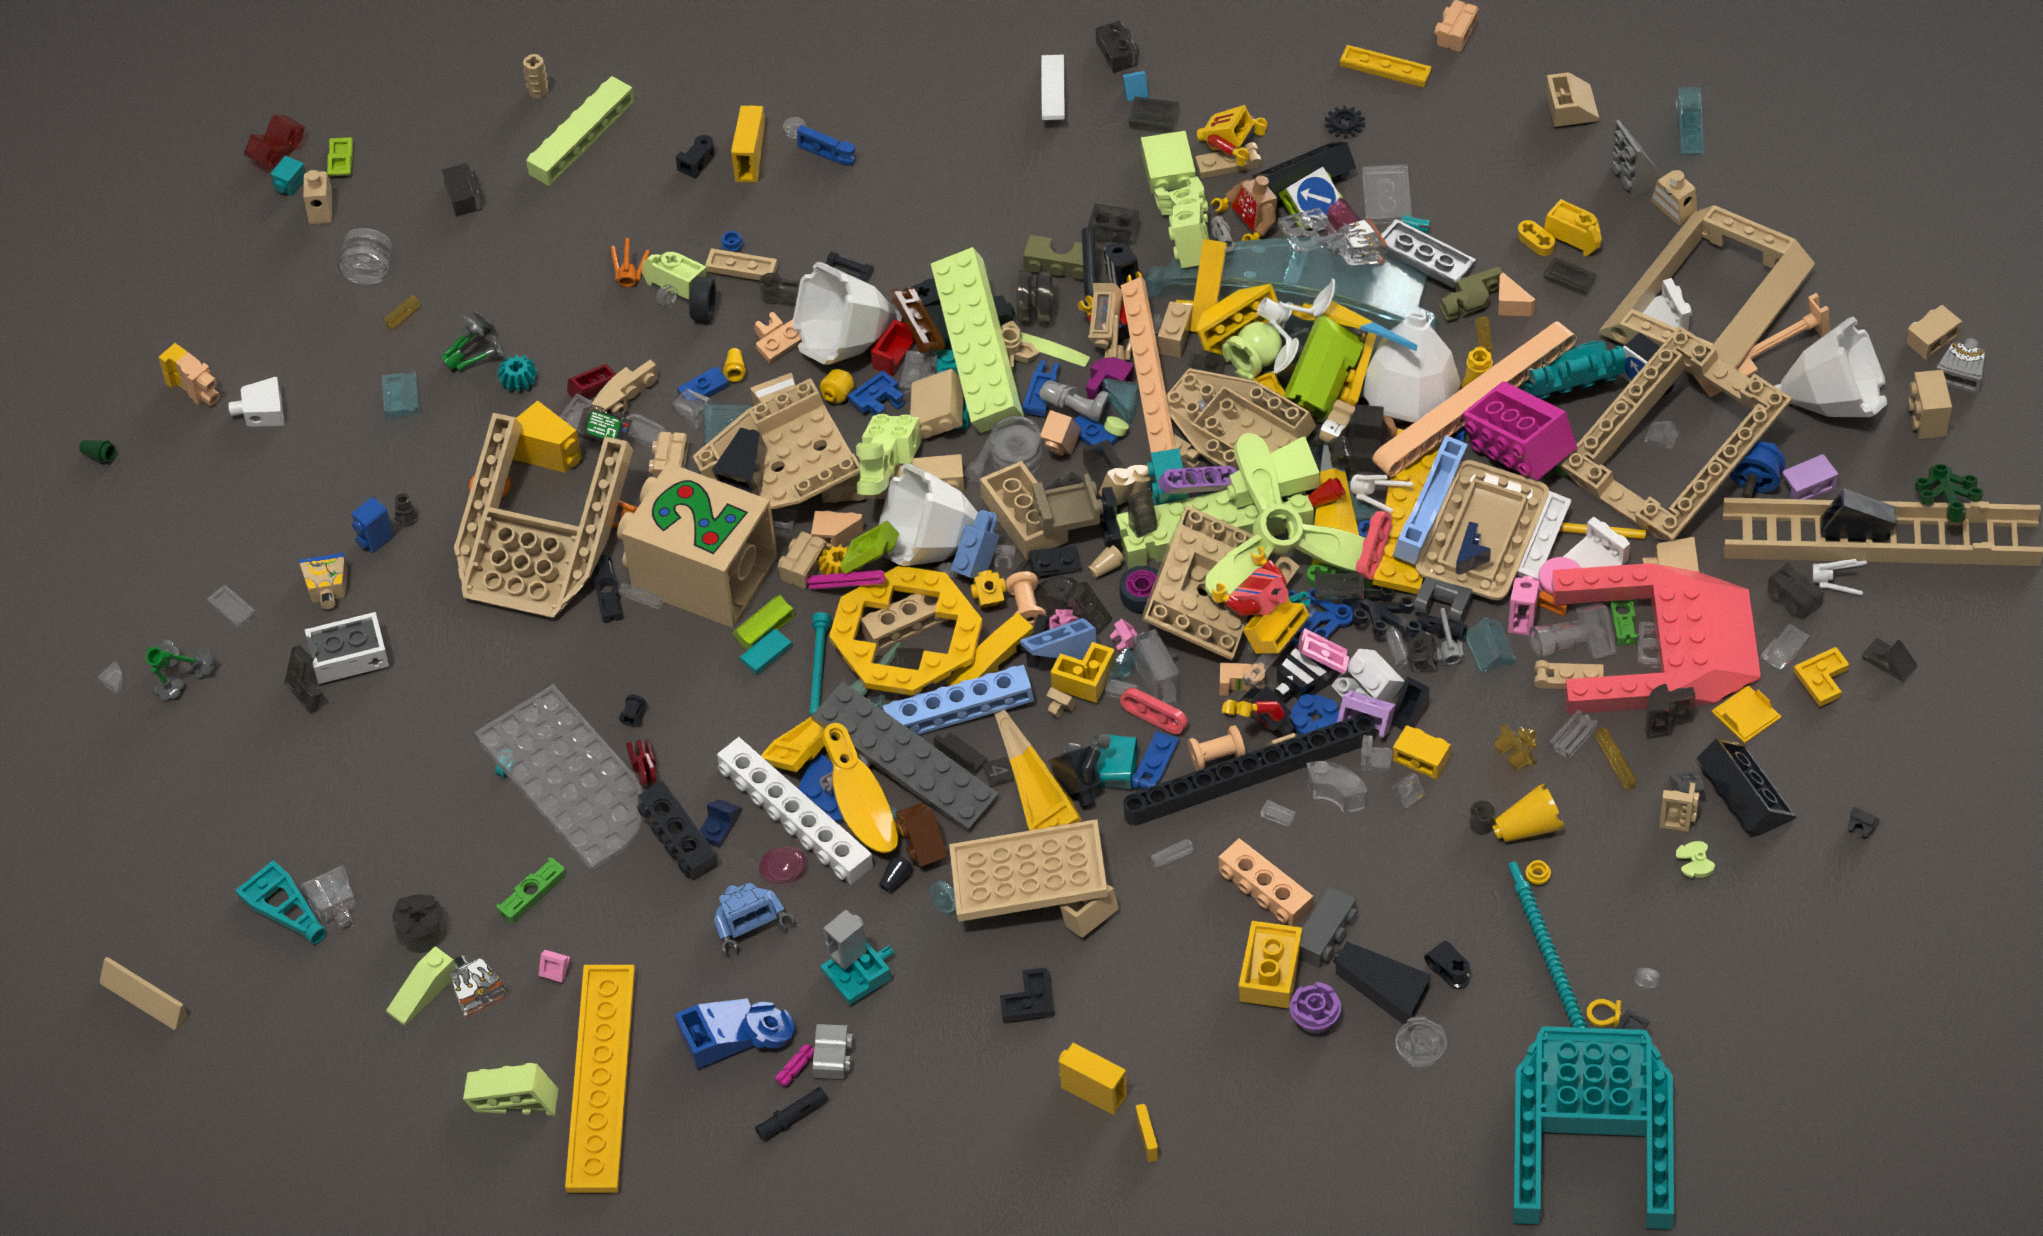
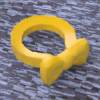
M1597 999L1591 1002L1587 1008V1019L1595 1027L1605 1028L1611 1025L1617 1027L1621 1017V1000H1617L1616 1004L1606 999ZM1604 1005L1614 1011L1615 1016L1601 1021L1594 1018L1592 1011L1595 1007Z

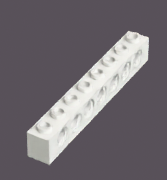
M740 737L717 754L718 769L725 777L729 776L740 791H746L757 806L762 805L773 820L780 821L790 835L798 837L801 844L807 850L811 849L816 853L820 862L824 865L828 864L839 879H845L852 885L873 868L872 854Z

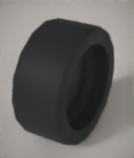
M696 276L690 292V317L694 320L710 321L716 302V282L714 278Z

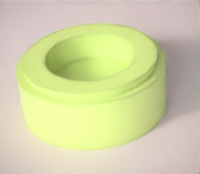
M1110 416L1107 417L1104 428L1115 436H1125L1129 425L1120 418Z

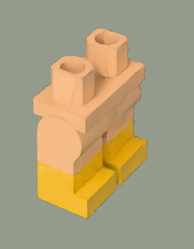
M176 343L159 356L166 385L171 388L178 385L187 391L188 396L197 405L205 402L212 406L220 399L219 392L215 390L216 379L211 376L210 368L207 364L203 363L201 365L198 359Z

